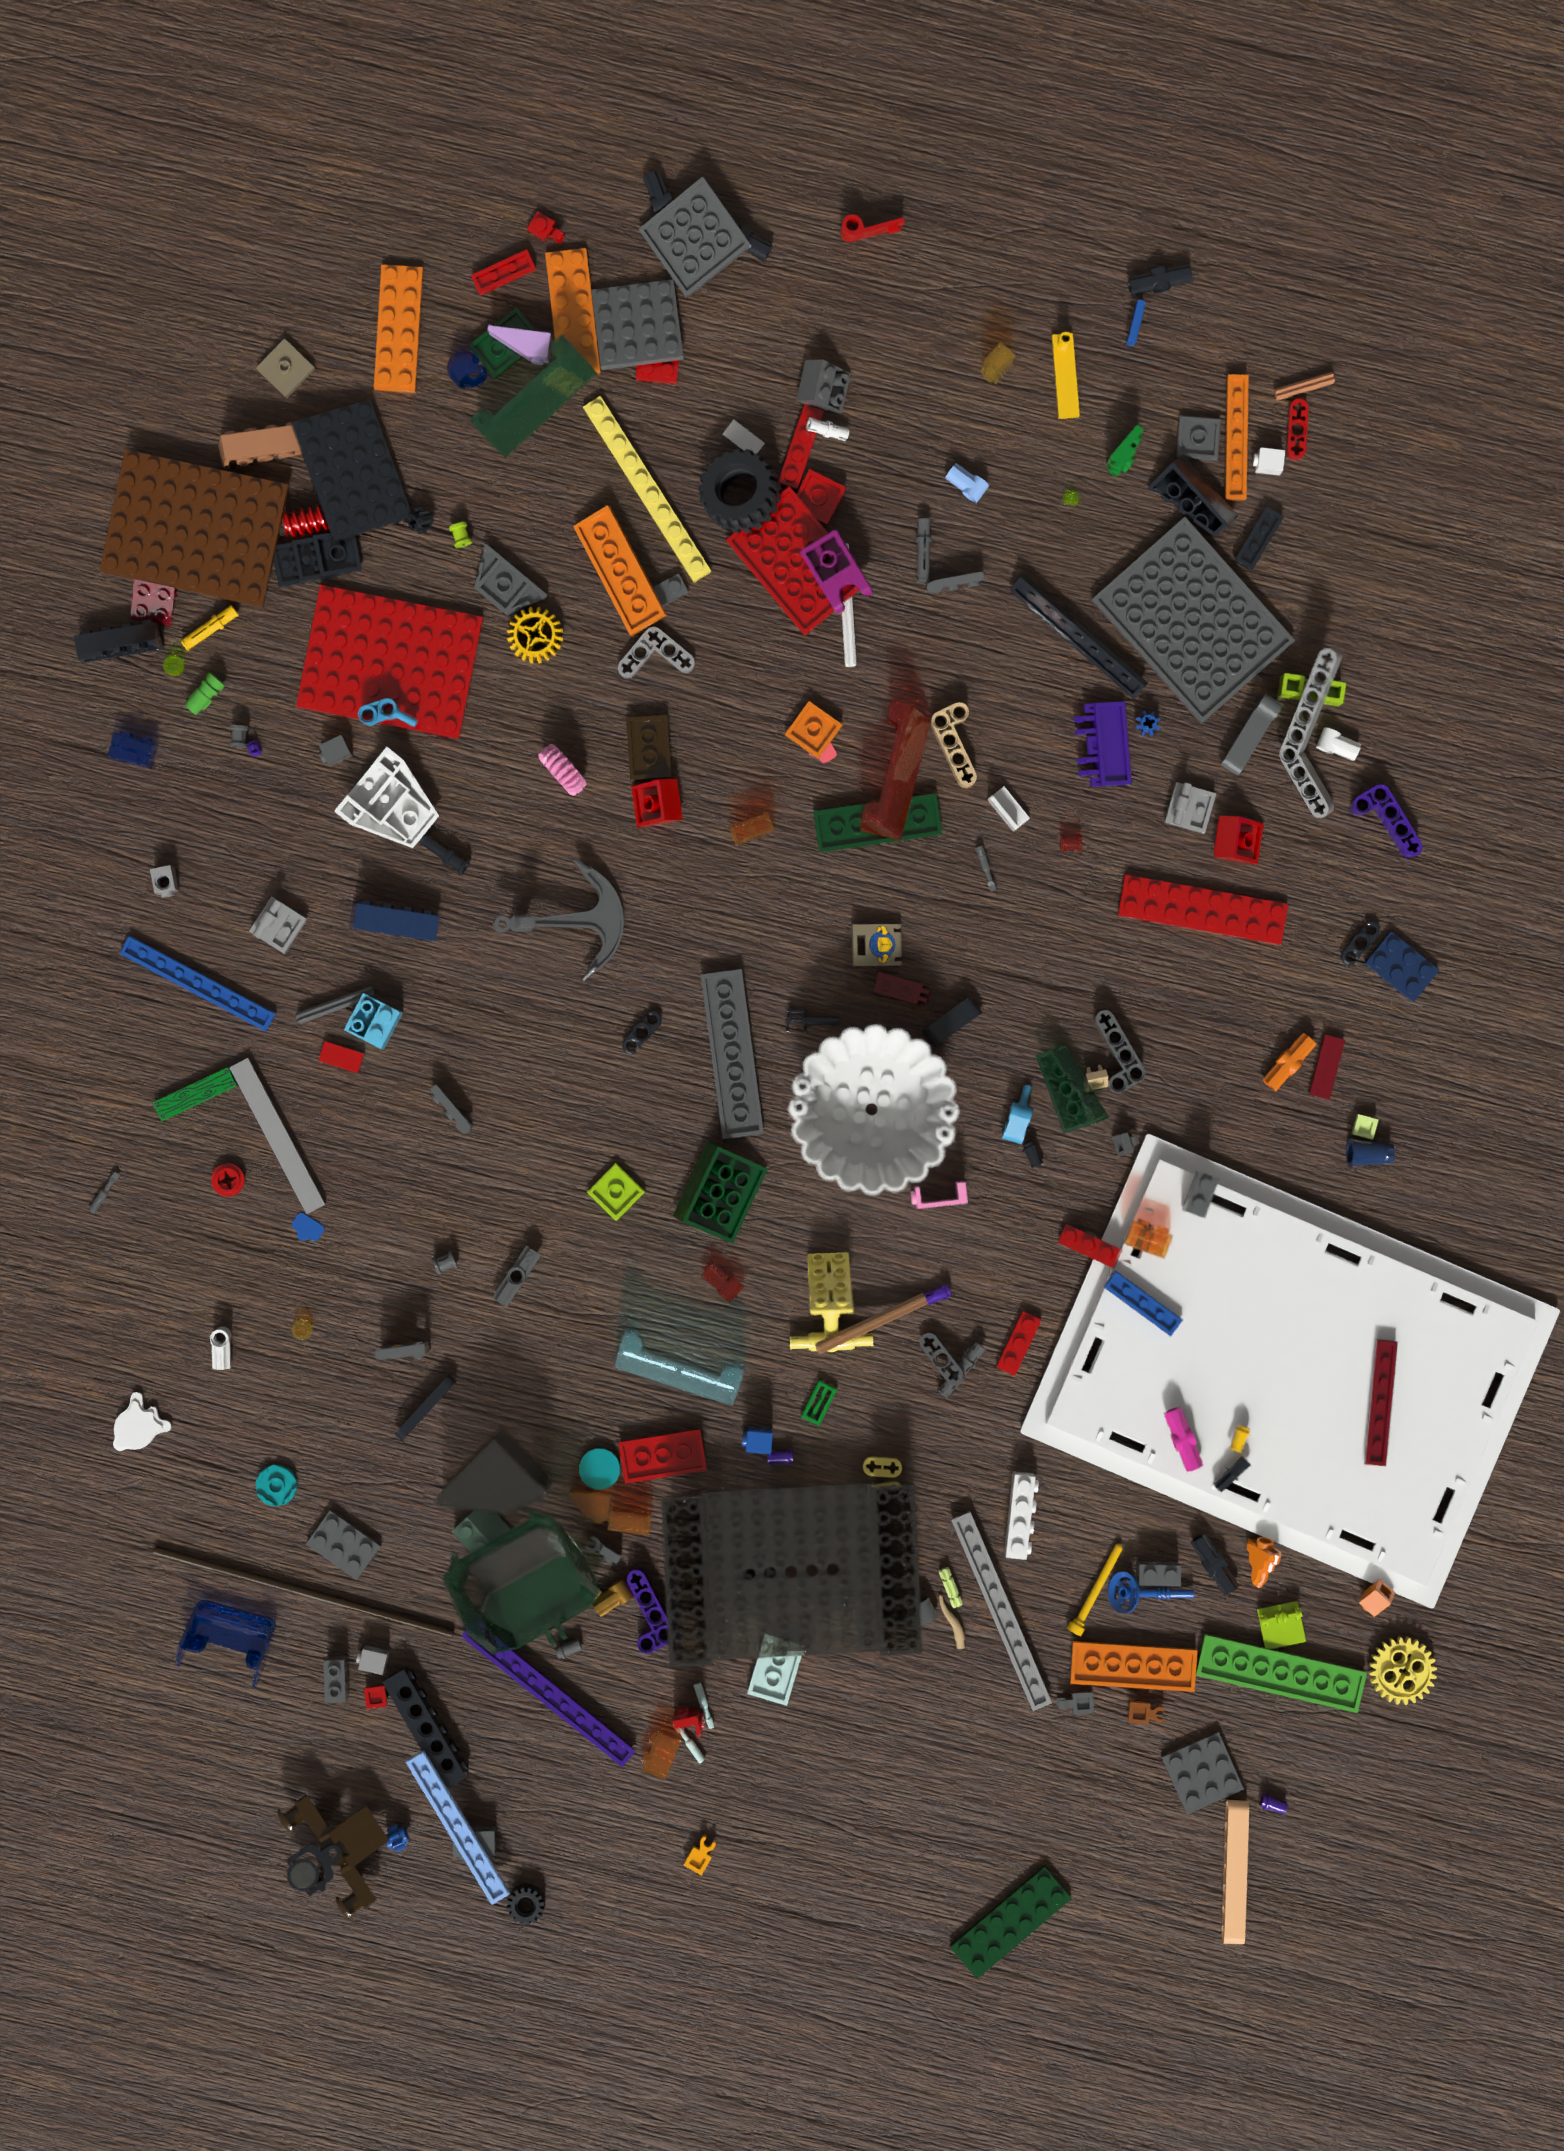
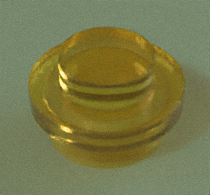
M300 1319L293 1324L292 1334L295 1338L305 1340L312 1335L313 1327L308 1320Z

